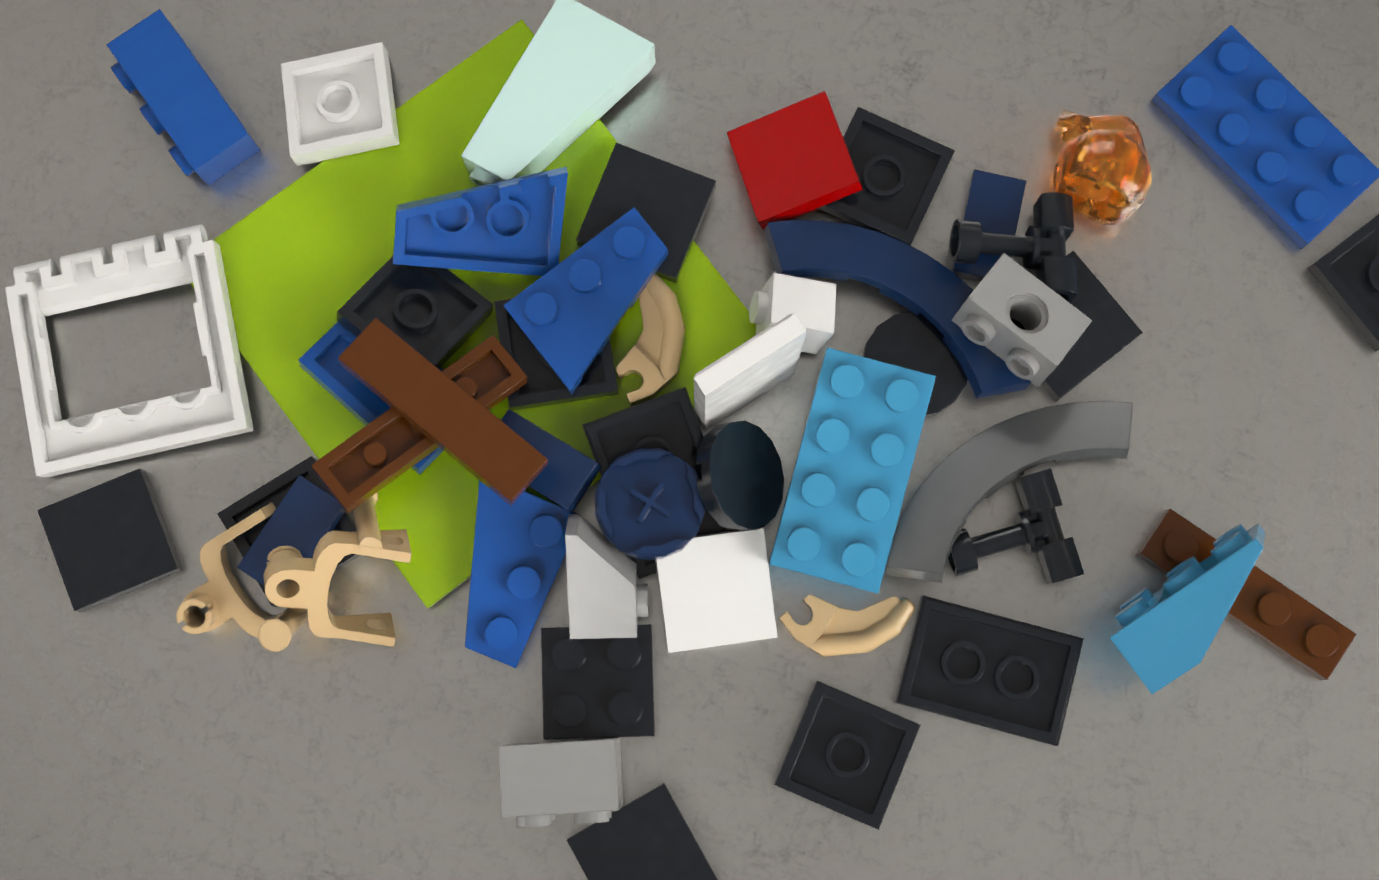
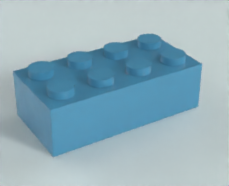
M827 347L770 555V565L879 593L936 376Z

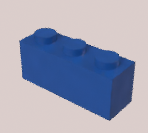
M160 9L106 44L118 61L110 67L129 94L135 90L140 92L147 103L140 107L139 110L158 135L164 131H167L176 145L168 151L187 177L196 172L209 186L261 151L177 30Z

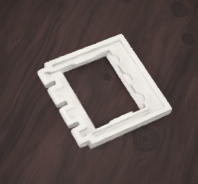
M202 224L164 232L165 251H162L160 241L156 235L115 243L112 245L113 263H110L109 254L105 247L63 255L60 257L61 275H59L57 264L52 258L14 267L15 285L5 287L36 476L47 478L254 431L220 245L214 240L208 241L206 230ZM193 283L197 303H193L200 346L202 356L207 357L212 386L62 420L45 316Z

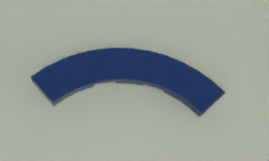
M788 220L767 223L764 232L776 273L795 277H821L845 282L848 278L879 288L878 293L898 302L918 316L921 313L943 334L944 338L942 340L960 363L976 399L1026 390L1032 383L1030 380L1022 379L1013 374L1008 369L1005 361L987 347L975 344L964 335L961 327L952 321L955 314L974 290L950 269L929 255L903 241L877 231L850 224L823 220Z

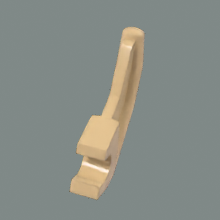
M654 274L639 296L644 329L636 345L633 346L616 367L619 379L629 374H638L643 379V385L640 389L626 394L631 406L654 398L676 377L680 368L685 325L676 294L657 274Z
M810 594L803 599V602L812 612V617L808 624H797L793 621L788 611L778 619L794 640L822 657L867 653L900 635L915 612V606L906 597L900 600L896 596H892L862 610L853 611L839 608Z

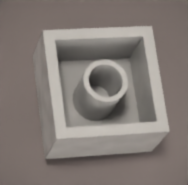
M620 737L512 743L498 746L501 818L516 817L517 827L551 825V822L556 821V814L574 813L575 824L609 822V818H612V811L620 810L624 804Z

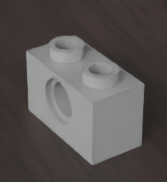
M1003 253L969 295L952 319L955 324L961 327L964 335L975 344L987 347L1005 361L1008 369L1013 374L1022 379L1030 380L1037 387L1060 364L1092 322L1089 317L1005 253ZM1011 319L1019 321L1025 330L1018 328Z

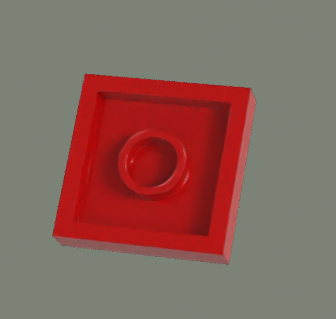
M825 91L727 132L757 221L763 230H765L768 222L788 221L863 190Z

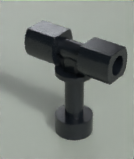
M1058 192L1042 193L1033 205L1034 226L1027 228L1025 236L982 232L979 221L956 219L954 221L949 240V256L952 263L975 264L980 254L1002 256L1005 253L1010 257H1021L1025 269H1035L1036 278L1066 301L1071 303L1076 297V259L1066 256V241L1074 231L1073 197L1071 195Z
M1051 468L1015 479L1024 511L1015 514L1016 525L970 538L967 530L963 528L955 540L948 557L950 568L957 577L977 571V559L1023 546L1028 555L1038 553L1047 584L1084 574L1073 537L1064 538L1055 507L1063 504Z

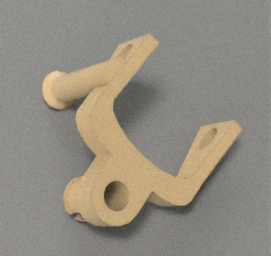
M378 493L353 510L356 532H327L315 547L313 558H303L298 549L288 545L273 549L267 556L269 562H266L267 567L263 575L266 597L276 606L306 609L309 628L318 637L340 638L391 647L395 645L396 636L391 613L336 616L330 612L327 606L328 589L332 575L344 556L357 554L410 563L412 552L407 530H379L375 510Z
M272 502L202 546L200 549V562L208 581L191 591L176 612V620L178 623L183 620L186 623L182 627L183 631L189 634L208 632L233 618L249 635L257 637L265 649L271 652H279L290 644L291 635L308 621L307 611L303 608H287L276 615H271L261 610L241 588L227 558V546L231 540L273 515L276 507ZM205 606H207L209 608V611H207L205 615H203L200 612L199 608L202 609Z

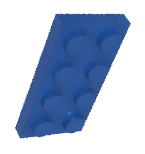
M1232 25L1224 30L1159 90L1151 100L1300 249L1308 245L1379 178V169Z

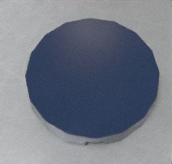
M660 448L636 449L618 457L602 475L595 492V518L604 538L619 552L639 560L664 559L682 551L697 535L705 514V506L698 493L697 479L699 477L696 471L686 461L684 462L679 457L674 456L673 453Z

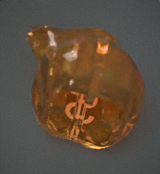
M1063 110L1056 124L1061 128L1060 138L1064 146L1060 150L1054 167V192L1071 195L1073 197V212L1082 214L1100 224L1116 225L1128 219L1144 202L1151 186L1152 170L1137 123L1125 115L1087 116Z

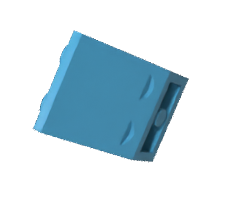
M1259 523L1247 531L1242 524L1235 526L1213 542L1215 547L1210 551L1212 555L1199 563L1194 556L1188 558L1166 574L1168 579L1162 584V589L1152 594L1148 588H1145L1120 606L1122 610L1115 615L1118 622L1110 639L1151 694H1154L1201 663L1264 548L1265 531Z

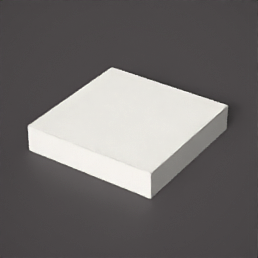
M383 42L281 64L290 157L297 166L400 144L389 55Z
M763 527L744 531L734 530L696 535L682 551L664 559H655L668 653L778 637Z

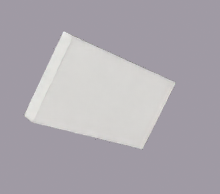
M790 313L695 374L694 411L704 432L795 374L807 332L796 314L792 315Z

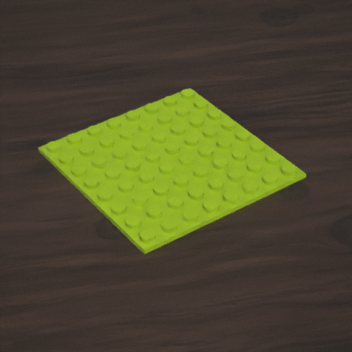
M522 19L395 109L399 145L324 160L214 239L221 249L239 351L318 459L364 428L365 425L300 367L298 359L337 323V311L393 256L397 205L478 187L469 180L468 177L471 173L468 172L461 155L535 36ZM600 119L542 171L566 166L568 171L559 263L581 247L577 245L576 238L614 146L618 143ZM695 241L692 244L677 283L661 278L676 294L685 325V334L679 373L655 396L658 397L686 387L693 409L695 374L756 335V324L750 323L749 311ZM448 269L491 302L493 309L492 314L441 368L446 369L492 335L500 342L494 301L513 299L542 276ZM639 298L632 308L630 307L610 338L618 395L521 409L513 412L595 461L582 424L630 407L631 405L626 394L640 389L643 385V379L638 374H629L619 379L616 372V367L633 346L636 345L644 329ZM508 397L489 410L500 420H502L507 410L510 409ZM445 451L420 475L410 468L378 491V501L375 505L379 530H407L412 552L410 563L392 561L428 609L471 578L479 479ZM598 472L587 490L601 480L600 472ZM530 487L525 489V491L553 502Z

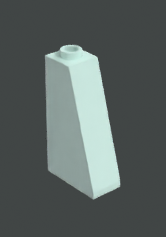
M556 0L461 155L468 172L471 173L468 177L469 180L477 186L542 172L652 70L656 63L654 43L575 0Z

